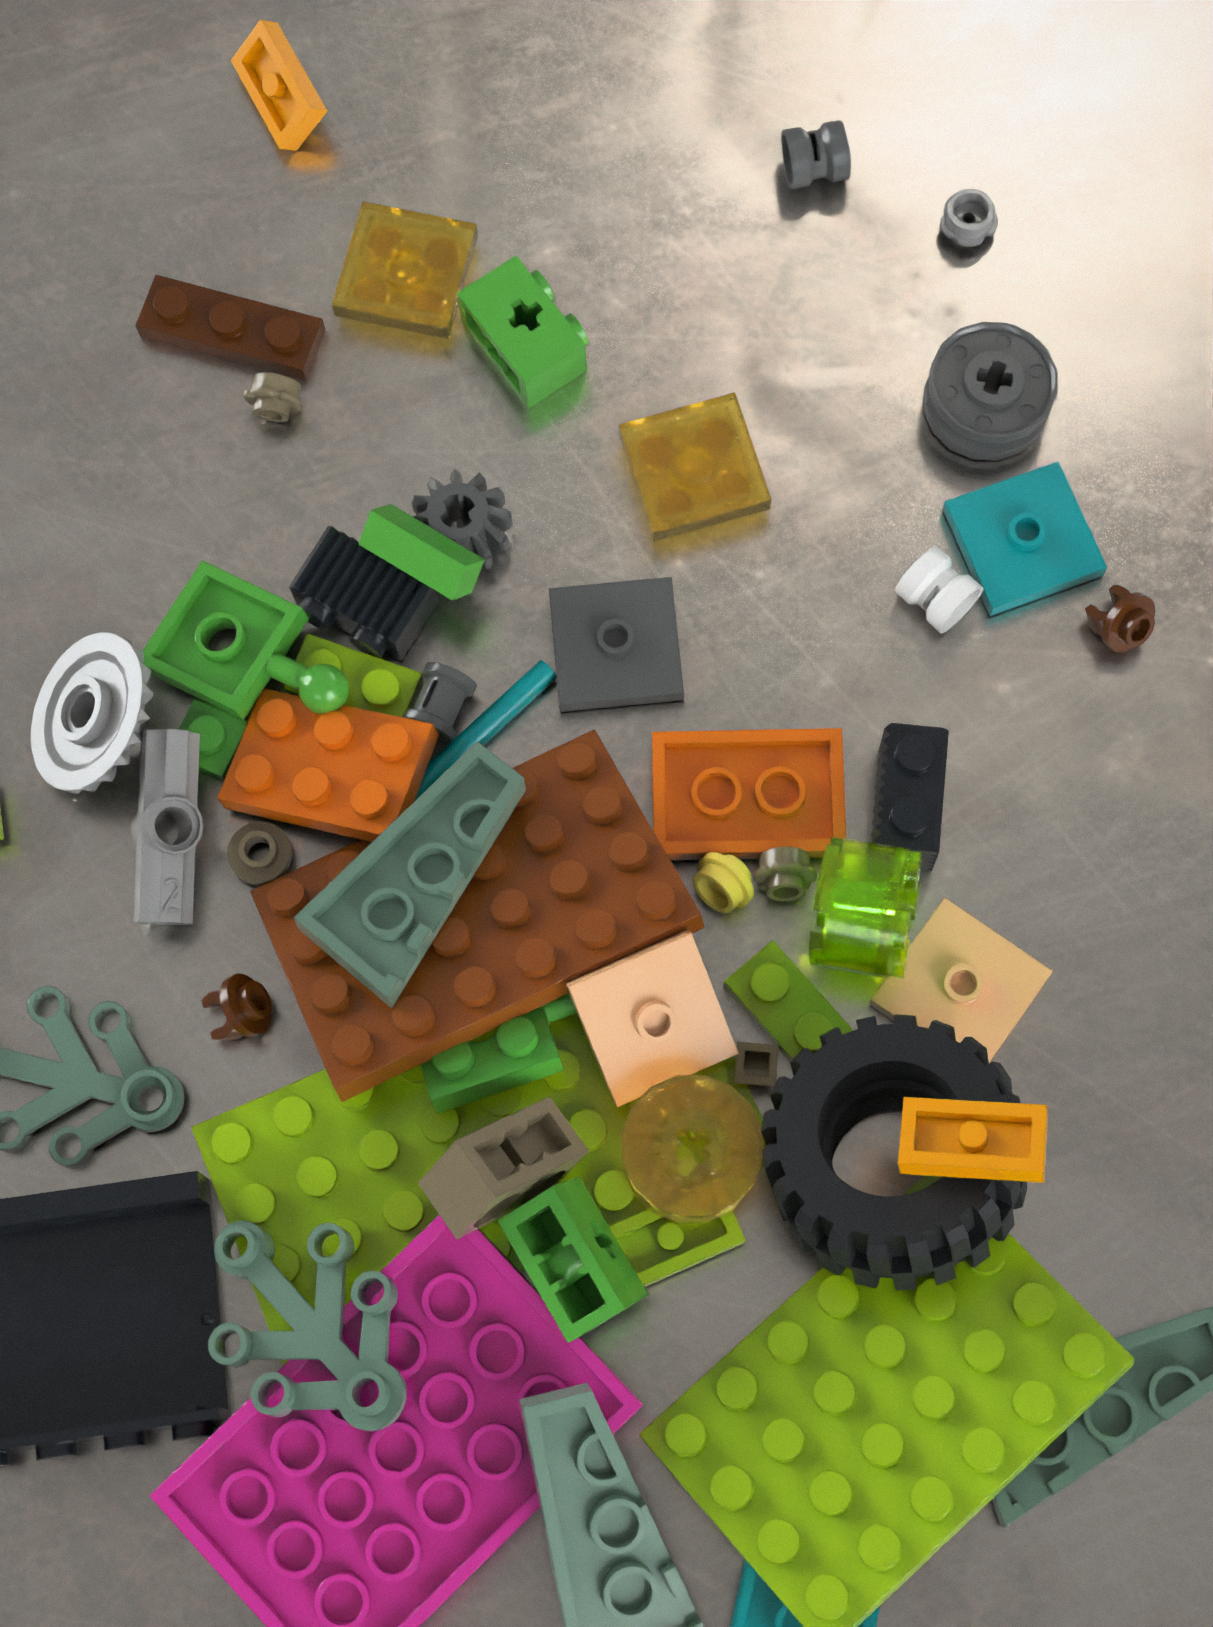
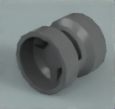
M842 120L824 122L818 130L807 132L801 127L782 130L783 163L787 182L791 190L809 187L815 179L826 178L832 183L850 179V147Z

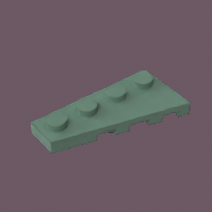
M477 741L294 917L297 928L392 1008L526 791L524 777Z
M1213 1306L1115 1338L1135 1358L1134 1365L992 1499L1001 1527H1007L1025 1515L1030 1509L1078 1480L1083 1474L1136 1442V1439L1213 1391Z
M588 1383L519 1399L563 1627H704Z

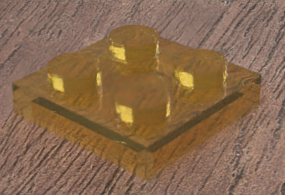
M362 201L332 301L334 315L449 339L459 306L457 292L464 288L478 239L477 224Z
M735 392L619 424V436L653 542L771 509V497Z

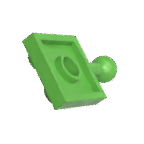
M203 560L142 650L144 652L143 664L152 670V676L242 721L246 718L271 677L298 690L302 703L309 710L318 714L339 710L345 704L349 695L348 680L339 668L330 664H317L308 668L285 656L309 620L302 607ZM227 628L237 630L236 638L228 648L222 651L209 650V642L215 633Z
M569 993L527 1014L517 1016L502 1023L496 1032L485 1041H464L421 1064L430 1101L436 1113L439 1114L564 1071L549 1023L577 1014Z

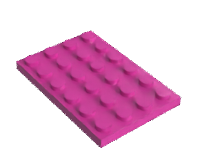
M438 1215L380 1271V1273L391 1278L398 1289L397 1302L390 1311L388 1363L399 1370L404 1378L407 1390L404 1409L393 1424L379 1431L360 1430L347 1423L339 1410H293L290 1414L277 1418L260 1413L254 1407L250 1397L149 1495L266 1627H419L540 1508L519 1399L588 1383L612 1434L618 1431L643 1406V1402L581 1336L570 1343L566 1341L537 1289L480 1228L456 1240L441 1216ZM381 1282L371 1284L366 1290L365 1299L368 1306L375 1305L382 1299L384 1287ZM351 1299L344 1306L342 1340L359 1358L363 1311L359 1310ZM289 1360L277 1371V1373L290 1377L295 1383L338 1380L321 1360ZM375 1381L366 1383L360 1391V1401L364 1407L374 1404L379 1396V1388ZM280 1382L274 1383L267 1391L266 1400L271 1408L277 1406L283 1399L284 1388Z

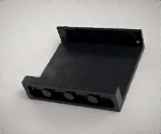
M198 1171L0 1199V1467L10 1465V1452L35 1449L36 1461L77 1456V1443L103 1439L104 1451L146 1446L145 1433L172 1429L173 1441L210 1437L213 1434L212 1423L225 1422L231 1417L227 1366L216 1362L208 1350L210 1335L216 1327L223 1324L218 1263L214 1255L216 1240L210 1179Z

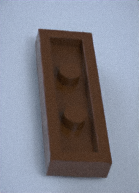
M156 274L135 325L140 337L304 381L308 379L326 330L322 318Z

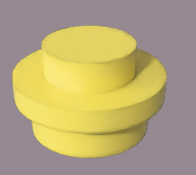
M710 852L699 861L698 872L693 876V886L699 897L709 907L720 913H730L734 908L745 907L753 899L752 876L747 866L740 859L730 854L723 855L717 852Z

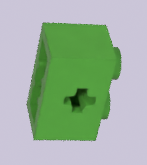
M517 255L457 292L462 323L528 409L587 372L585 346L589 345V340L585 330L571 313L565 317L553 303L555 296L545 277L538 270L530 273Z
M580 1176L553 1185L498 1220L500 1227L568 1343L595 1329L649 1295Z

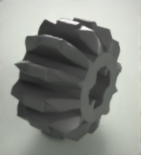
M455 468L450 476L451 483L445 486L440 481L430 477L427 483L430 496L414 495L411 504L416 515L412 517L484 558L483 567L490 570V567L493 565L490 551L506 552L509 541L504 531L511 529L513 526L511 511L503 508L505 504L504 493L499 487L487 490L486 478L480 472L467 484L463 483L461 473ZM462 519L465 527L458 528L456 520Z

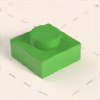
M195 698L193 699L178 730L200 733V773L224 782L248 721L245 719L242 721L214 706Z

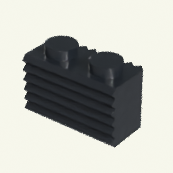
M328 526L289 585L296 605L303 608L309 618L307 622L313 626L327 631L331 624L350 633L349 641L363 653L381 659L385 652L400 661L403 660L413 641L417 639L420 630L424 628L426 620L430 618L432 611L436 609L439 602L437 592L360 546L354 537H349L344 532L336 530L333 526Z
M890 723L884 728L878 750L880 753L876 774L878 778L875 785L877 790L874 797L876 802L873 809L875 814L872 821L873 830L871 833L872 842L869 861L874 867L929 872L934 868L940 849L949 730L941 727Z

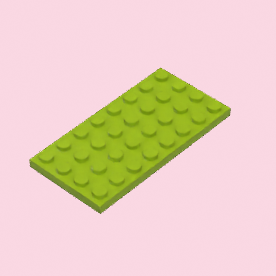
M574 1014L549 1023L564 1071L439 1114L436 1113L430 1101L421 1065L344 1102H341L326 1069L192 1126L191 1129L228 1225L236 1221H249L265 1229L271 1235L275 1245L273 1263L315 1308L317 1262L311 1258L307 1249L308 1237L315 1227L323 1223H334L347 1230L353 1238L354 1251L346 1264L345 1306L351 1300L353 1282L360 1274L366 1271L380 1272L439 1215L418 1182L457 1139L543 1099L551 1097L589 1150L559 1183L580 1176L608 1226L717 1178L722 1184L763 1166L762 1150L766 1147L761 1133L763 1118L748 1085L734 1083L736 1067L734 1056L617 1107L612 1101L578 1014ZM497 1028L470 1041H485L496 1032ZM501 1218L481 1227L480 1229L515 1267L521 1273L525 1272L524 1266L498 1223V1220ZM338 1234L330 1235L324 1240L322 1244L324 1257H330L337 1252L340 1246ZM245 1236L235 1240L240 1256L244 1255L248 1247V1241ZM251 1282L269 1330L294 1331ZM281 1360V1361H282V1364L284 1365V1364H285L286 1362H288L289 1360Z

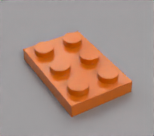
M264 689L255 703L217 799L228 810L373 842L415 801L439 734L432 723L345 705L337 711L318 714L309 710L302 703L300 696Z
M842 728L652 732L653 831L670 860H701L710 852H717L723 855L730 854L738 859H759L760 854L764 851L776 847L800 848L808 852L810 858L846 857L847 835Z

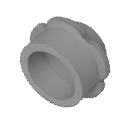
M961 189L954 193L943 205L944 215L940 217L941 230L946 237L958 240L960 245H979L984 241V237L992 236L998 227L999 220L995 212L994 202L986 192L980 189ZM964 217L973 218V219H974V222H973V223H966V222L963 220V218H964Z

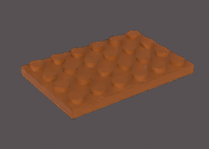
M595 729L512 768L524 777L526 791L392 1008L297 928L294 917L372 842L360 839L250 891L332 1085L341 1102L417 1067L449 1048L464 1041L473 1040L499 1027L502 1023L517 1016L527 1014L568 994L565 983L682 931L688 930L693 934L705 928L699 909Z

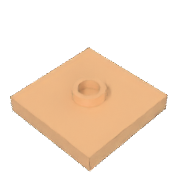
M944 897L871 999L870 1005L893 1021L895 1014L914 1015L919 1027L929 1029L933 1020L953 1026L956 1041L961 1043L965 1037H973L987 1048L988 1061L990 1063L1053 971Z
M688 930L565 983L612 1101L617 1107L739 1054L693 935Z

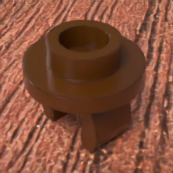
M1113 585L1109 588L1113 604L1110 611H1100L1091 604L1085 610L1092 631L1102 636V640L1107 647L1120 653L1140 646L1149 638L1155 625V605L1152 599L1143 593H1130L1123 586Z
M237 973L226 978L221 984L220 991H211L201 1000L203 1008H222L226 1016L225 1023L210 1032L214 1040H237L243 1036L255 1037L265 1032L269 1027L272 1010L270 996L261 983L254 981L245 974Z

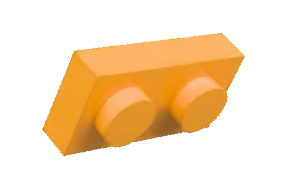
M260 19L231 59V63L279 149L297 151L327 113V109L279 24Z
M903 1097L898 1154L900 1174L1044 1183L1048 1126L1047 1105Z

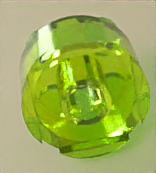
M831 837V844H827L824 852L813 910L817 911V927H822L821 933L810 931L809 963L811 966L888 979L891 976L904 978L910 949V940L907 939L910 920L916 919L919 906L921 882L918 881L922 852L911 851L910 848Z

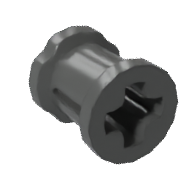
M428 662L422 673L426 681L413 709L406 710L402 717L432 723L439 734L437 742L448 744L453 741L456 734L452 726L465 697L473 696L477 684L469 676L457 669L441 663Z

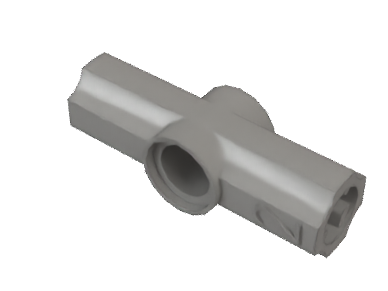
M146 729L141 732L138 812L133 817L130 828L132 840L136 845L133 923L192 925L195 850L204 828L202 815L197 808L200 733L177 729ZM160 811L169 813L178 823V836L172 845L163 842L156 834L154 824Z

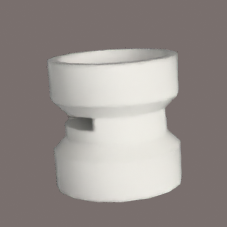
M938 546L930 548L920 556L905 572L895 588V592L908 604H918L926 611V621L941 634L953 627L971 609L983 591V587L970 575H959L952 568V559Z

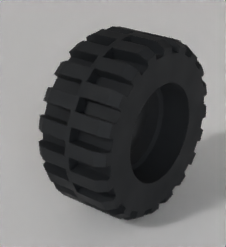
M895 1014L894 1024L877 1025L876 1016L856 1020L857 1030L842 1035L840 1029L836 1027L819 1036L822 1045L819 1050L812 1053L808 1048H803L790 1061L794 1075L793 1078L790 1079L785 1076L778 1078L770 1093L774 1109L764 1113L761 1129L766 1145L762 1150L765 1171L783 1221L788 1222L793 1238L805 1252L815 1250L822 1267L835 1275L842 1274L846 1267L850 1268L856 1284L876 1288L880 1277L893 1278L896 1291L917 1290L915 1278L932 1274L936 1285L956 1278L954 1265L966 1260L970 1267L975 1268L990 1256L988 1240L991 1237L997 1241L1005 1240L1015 1225L1013 1209L1023 1207L1027 1192V1182L941 1177L930 1186L911 1194L878 1196L857 1190L836 1175L832 1163L835 1150L844 1135L862 1119L880 1111L903 1108V1097L1021 1103L1020 1098L1013 1094L1011 1078L1001 1063L993 1061L989 1063L987 1048L971 1036L965 1037L961 1043L957 1042L953 1026L933 1020L929 1029L919 1027L914 1015Z

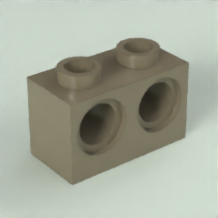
M548 1097L457 1139L418 1184L457 1240L514 1211L548 1188L558 1184L589 1150L551 1097Z

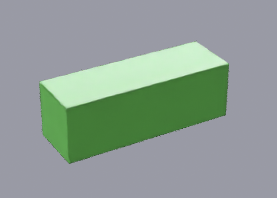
M392 504L370 510L358 543L360 546L452 601L472 593L485 561L484 558Z

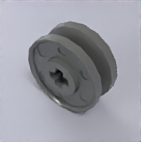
M982 321L958 329L941 344L931 364L929 377L924 387V413L932 432L950 450L974 460L998 461L1020 454L1038 439L1058 394V370L1049 350L1031 332L1006 322ZM983 389H991L996 391L997 393L991 394L984 391Z

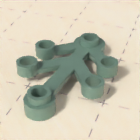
M44 986L36 989L30 995L27 1002L28 1014L31 1019L44 1028L62 1062L0 1047L1 1076L53 1088L15 1111L0 1112V1129L9 1121H16L19 1125V1133L12 1142L2 1143L0 1140L1 1151L6 1153L21 1151L28 1145L32 1132L90 1098L114 1103V1105L79 1128L73 1126L62 1127L52 1135L49 1141V1153L55 1162L66 1168L75 1169L82 1167L90 1160L93 1148L131 1126L145 1132H156L167 1128L176 1121L184 1106L185 1098L182 1084L169 1070L160 1066H148L130 1033L132 1027L131 1017L121 1005L113 1001L97 1004L89 1014L88 1025L91 1032L97 1038L108 1044L124 1078L98 1072L69 1018L71 1012L70 1001L61 991L55 987ZM50 997L58 998L59 1007L57 1012L48 1018L41 1017L39 1013L41 1003ZM110 1012L119 1013L120 1024L117 1029L110 1033L102 1032L100 1021L103 1016ZM151 1089H160L163 1094L161 1105L152 1111L144 1110L142 1099L145 1093ZM78 1136L81 1140L79 1153L73 1158L64 1159L61 1154L63 1142L69 1137Z
M236 1221L227 1225L219 1233L215 1242L214 1255L216 1262L225 1272L240 1279H249L294 1331H250L235 1323H223L216 1327L210 1335L208 1350L211 1357L216 1362L232 1368L244 1366L250 1360H321L338 1379L334 1381L295 1383L290 1377L277 1372L264 1373L257 1378L252 1386L251 1400L254 1407L265 1415L278 1418L290 1414L293 1410H339L347 1423L360 1430L379 1431L393 1424L402 1413L407 1397L403 1376L398 1369L388 1363L390 1311L394 1308L398 1299V1289L395 1282L378 1271H366L360 1274L353 1282L351 1299L354 1305L363 1311L358 1358L342 1340L346 1264L354 1251V1241L351 1234L334 1223L320 1224L310 1233L307 1249L311 1258L317 1262L314 1308L273 1263L275 1245L271 1235L265 1229L249 1221ZM338 1234L340 1246L337 1252L330 1257H324L322 1253L324 1240L330 1235ZM245 1236L248 1241L246 1252L240 1258L233 1259L231 1256L233 1243L237 1238ZM381 1282L384 1287L382 1299L377 1304L368 1306L365 1299L366 1290L371 1284ZM238 1333L241 1339L240 1349L234 1356L226 1357L224 1343L230 1335ZM375 1381L379 1388V1396L374 1404L364 1407L360 1401V1391L366 1383ZM280 1382L284 1388L283 1399L277 1406L271 1408L266 1400L267 1391L274 1383Z

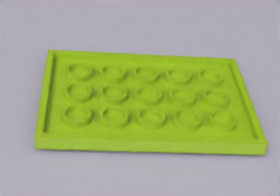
M924 1175L903 1195L920 1191L936 1182L942 1176ZM1010 1233L1004 1241H997L991 1237L988 1240L990 1256L975 1268L970 1267L966 1260H963L954 1265L956 1278L936 1285L933 1274L915 1278L917 1290L896 1291L893 1278L880 1277L876 1288L856 1284L850 1268L846 1267L842 1274L835 1275L822 1267L639 1434L644 1443L803 1627H858L1134 1365L1135 1358Z

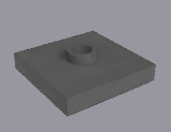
M672 577L549 588L560 712L684 700Z

